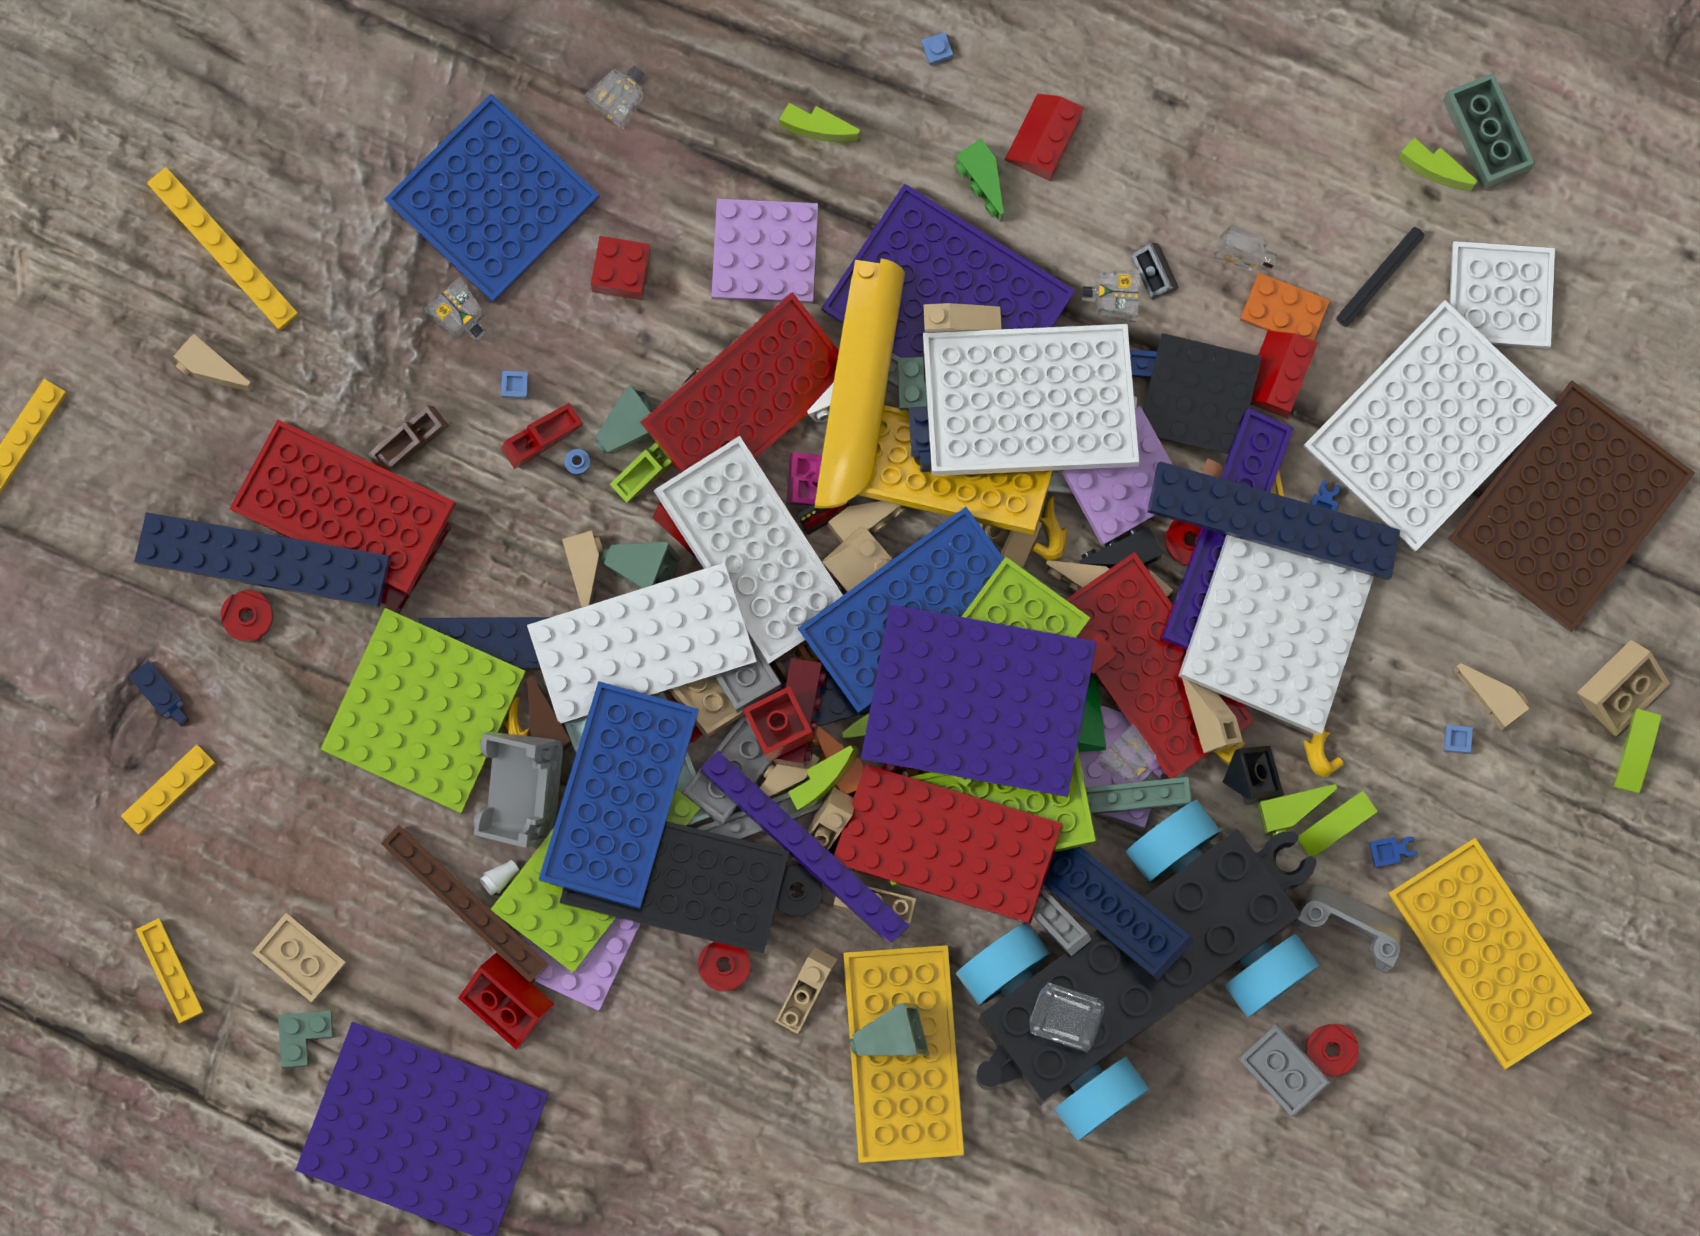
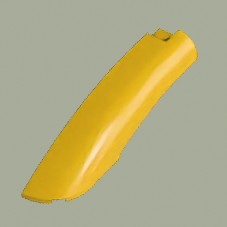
M881 259L880 263L855 260L835 372L815 508H833L846 504L848 500L857 494L860 495L865 490L873 474L905 279L903 268L886 259Z

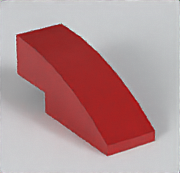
M570 403L529 424L522 432L505 440L501 450L513 468L516 469L566 438L581 427L583 422Z

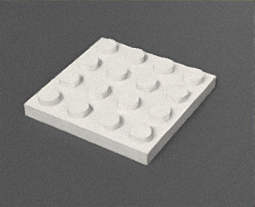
M1453 241L1449 304L1492 345L1550 349L1555 248Z

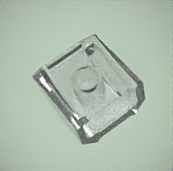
M1048 982L1039 992L1029 1021L1030 1033L1087 1053L1094 1045V1039L1104 1014V1001Z

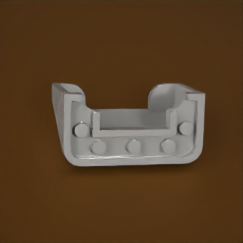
M495 732L484 733L480 748L485 757L492 758L488 807L482 808L474 817V835L525 848L541 844L554 828L557 819L563 755L562 743L559 740Z
M1318 884L1310 889L1299 910L1301 916L1293 923L1292 928L1303 933L1308 927H1321L1330 917L1373 939L1368 951L1375 957V969L1386 974L1394 967L1405 934L1404 927L1398 920L1327 885Z

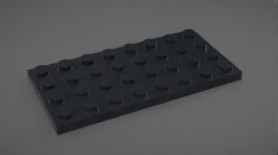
M666 821L641 909L565 888L562 891L560 904L764 954L789 851Z

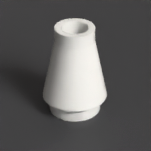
M510 860L505 864L484 872V876L480 878V881L486 891L492 896L495 893L499 894L520 870Z

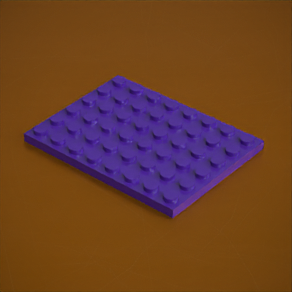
M904 183L821 310L844 324L855 260L880 263L881 259L892 261L902 267L905 272L892 353L900 358L923 357L924 361L925 304L953 303L999 306L1001 329L1046 328L1054 326L1075 294V290Z
M890 604L861 759L1068 797L1097 642Z
M352 1022L295 1171L472 1236H496L549 1093Z

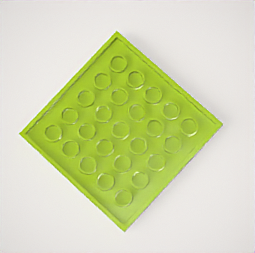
M384 608L320 750L459 813H463L487 760V757L483 755L480 748L483 734L500 732L527 671Z

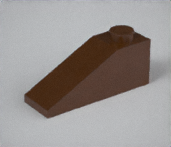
M529 676L527 678L531 736L559 740L562 743L563 750L572 746L570 738L557 720L556 715L533 677Z

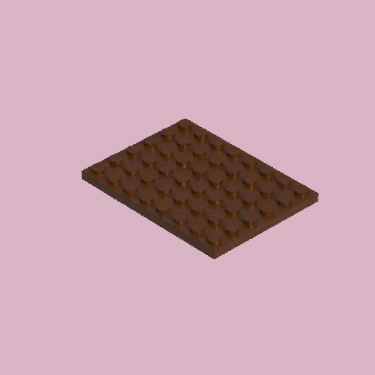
M1573 380L1569 382L1554 403L1557 406L1527 436L1448 537L1456 546L1570 632L1579 624L1695 474L1694 471Z

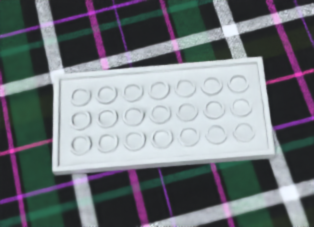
M740 436L654 490L703 568L726 562L750 640L767 664L803 642L805 638L797 628L843 596Z
M726 562L527 625L553 708L560 724L588 715L598 681L653 695L757 662Z

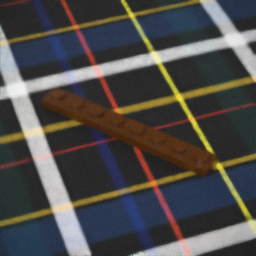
M400 825L381 843L531 984L549 966L538 953Z

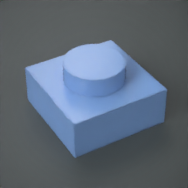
M945 32L921 40L929 66L953 58V52Z
M502 371L501 397L527 399L528 372Z
M1446 725L1444 752L1470 754L1473 727Z

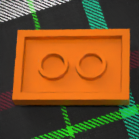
M1258 273L1240 321L1265 331L1295 333L1314 341L1330 300Z

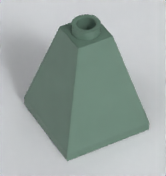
M630 385L623 392L596 434L598 440L595 443L602 453L606 454L608 452L613 454L653 439L640 423L643 418L656 408V405L644 389Z
M666 542L611 545L609 549L607 548L602 556V563L610 571L637 590L673 579L681 560L670 544Z
M898 1004L852 1035L853 1038L850 1039L852 1052L861 1056H929L917 1004Z

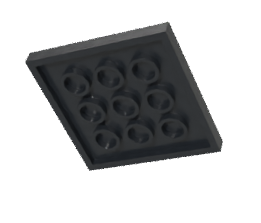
M1162 333L1143 408L1157 437L1229 454L1245 410L1250 407L1262 357Z

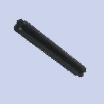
M1413 227L1337 315L1336 320L1340 325L1348 327L1422 241L1425 235L1419 228Z

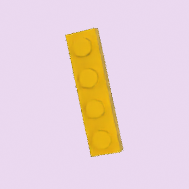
M195 745L130 806L121 817L140 836L216 764L198 745Z
M158 918L135 929L179 1024L203 1014L204 1011L161 919Z

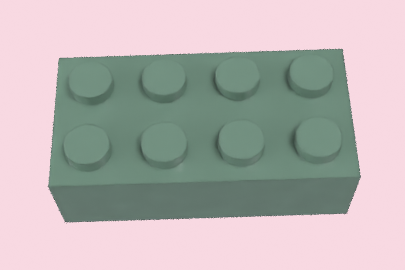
M1494 73L1447 91L1443 100L1483 190L1531 171L1535 163Z

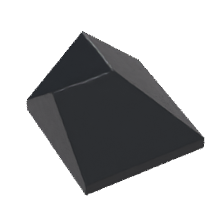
M1271 746L1239 748L1234 751L1222 783L1241 794L1245 805L1284 795Z

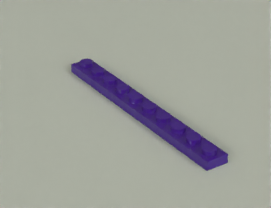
M717 751L700 768V772L779 845L786 851H789L791 856L890 946L908 929L909 924L722 753Z

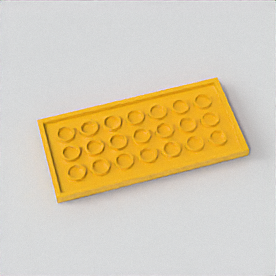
M884 405L873 474L869 484L859 496L951 517L964 507H967L978 523L1035 535L1054 470L932 476V472H921L920 458L913 459L911 454L908 410H899V408Z
M1473 838L1387 894L1503 1070H1506L1592 1014L1476 838Z
M948 945L843 953L849 1038L852 1039L854 1033L898 1004L912 1003L917 1004L929 1051V1056L925 1057L861 1056L854 1054L850 1046L859 1163L964 1156Z

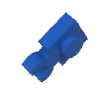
M1323 480L1318 489L1319 495L1314 494L1310 504L1336 511L1339 502L1332 499L1337 496L1340 486L1336 484L1334 490L1329 492L1325 488L1327 481Z
M1395 837L1369 842L1374 868L1401 863L1400 855L1407 858L1416 856L1418 854L1417 850L1410 852L1406 849L1407 843L1415 841L1414 837H1406L1399 844H1397Z

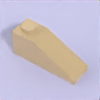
M953 303L925 304V333L1001 330L1000 307Z
M195 334L173 356L177 362L175 367L185 376L190 373L196 379L248 392L254 389L249 380Z
M592 531L562 539L581 607L592 604L600 563L598 553L603 551L599 537L594 538Z
M1462 663L1453 670L1501 731L1530 709L1527 706L1528 700L1520 691L1516 692L1514 688Z

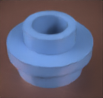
M573 449L565 456V467L572 474H583L590 466L589 455L584 450ZM576 457L582 459L579 465H574L572 461Z

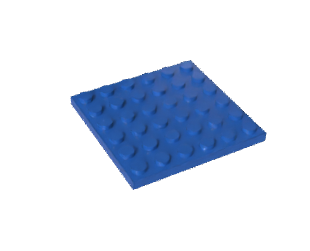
M490 94L384 200L494 303L600 198V195L497 98Z

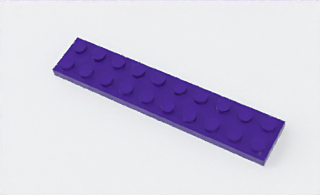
M1247 408L1238 426L1220 478L1271 492L1293 428ZM1201 528L1162 634V640L1182 649H1188L1226 538L1225 534Z

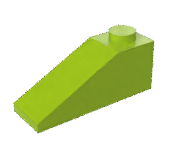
M1336 784L1261 801L1258 804L1265 835L1272 834L1274 836L1291 830L1337 790Z

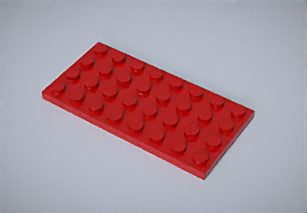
M793 292L789 293L643 418L640 423L680 473L738 436L742 438L754 459H756L807 415V411L833 384L839 350Z
M277 419L229 509L287 538L390 556L391 562L385 584L409 595L456 503Z
M1134 552L1065 600L1091 618L1086 627L1102 634L1105 639L1109 637L1116 645V658L1094 675L1168 779H1171L1210 752H1203L1182 678L1179 677L1187 650L1161 639L1173 605ZM1217 693L1236 716L1240 731L1255 721L1243 703Z
M865 764L851 804L854 807L853 815L842 830L834 854L836 859L848 869L1031 924L1063 828L1062 823Z

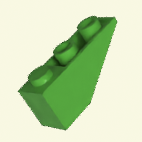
M980 138L956 155L957 164L955 168L961 177L964 178L966 176L971 182L970 188L975 196H981L986 204L984 206L992 218L996 216L999 221H1002L1004 211L996 158Z

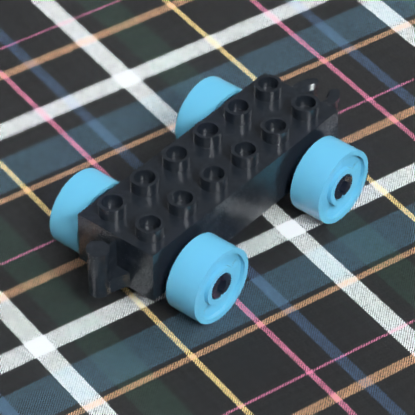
M1194 800L1169 816L1136 841L1126 853L1149 884L1157 881L1170 871H1174L1175 874L1143 898L1189 934L1194 942L1157 980L1099 931H1095L1090 935L1092 940L1071 956L1066 952L1036 975H1033L1031 971L1051 955V952L1030 924L1023 923L972 958L956 973L978 1006L987 1003L1002 992L1005 995L1004 998L981 1013L978 1020L997 1046L990 1060L982 1062L977 1069L976 1081L978 1086L984 1090H992L999 1084L1021 1079L1038 1104L1042 1106L1070 1085L1075 1093L1054 1108V1111L1077 1142L1092 1133L1150 1089L1127 1056L1105 1071L1098 1065L1239 962H1241L1245 970L1230 980L1224 987L1247 1018L1263 1009L1320 966L1297 933L1275 948L1268 942L1301 916L1285 892L1288 889H1294L1304 884L1314 872L1317 863L1316 859L1308 856L1300 862L1296 870L1292 872L1283 871L1276 863V856L1280 850L1291 848L1298 841L1296 832H1281L1272 836L1263 846L1262 850L1255 853L1238 829L1203 854L1200 849L1212 841L1221 831L1200 802Z

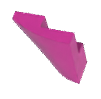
M790 453L786 504L806 506L815 504L822 454Z

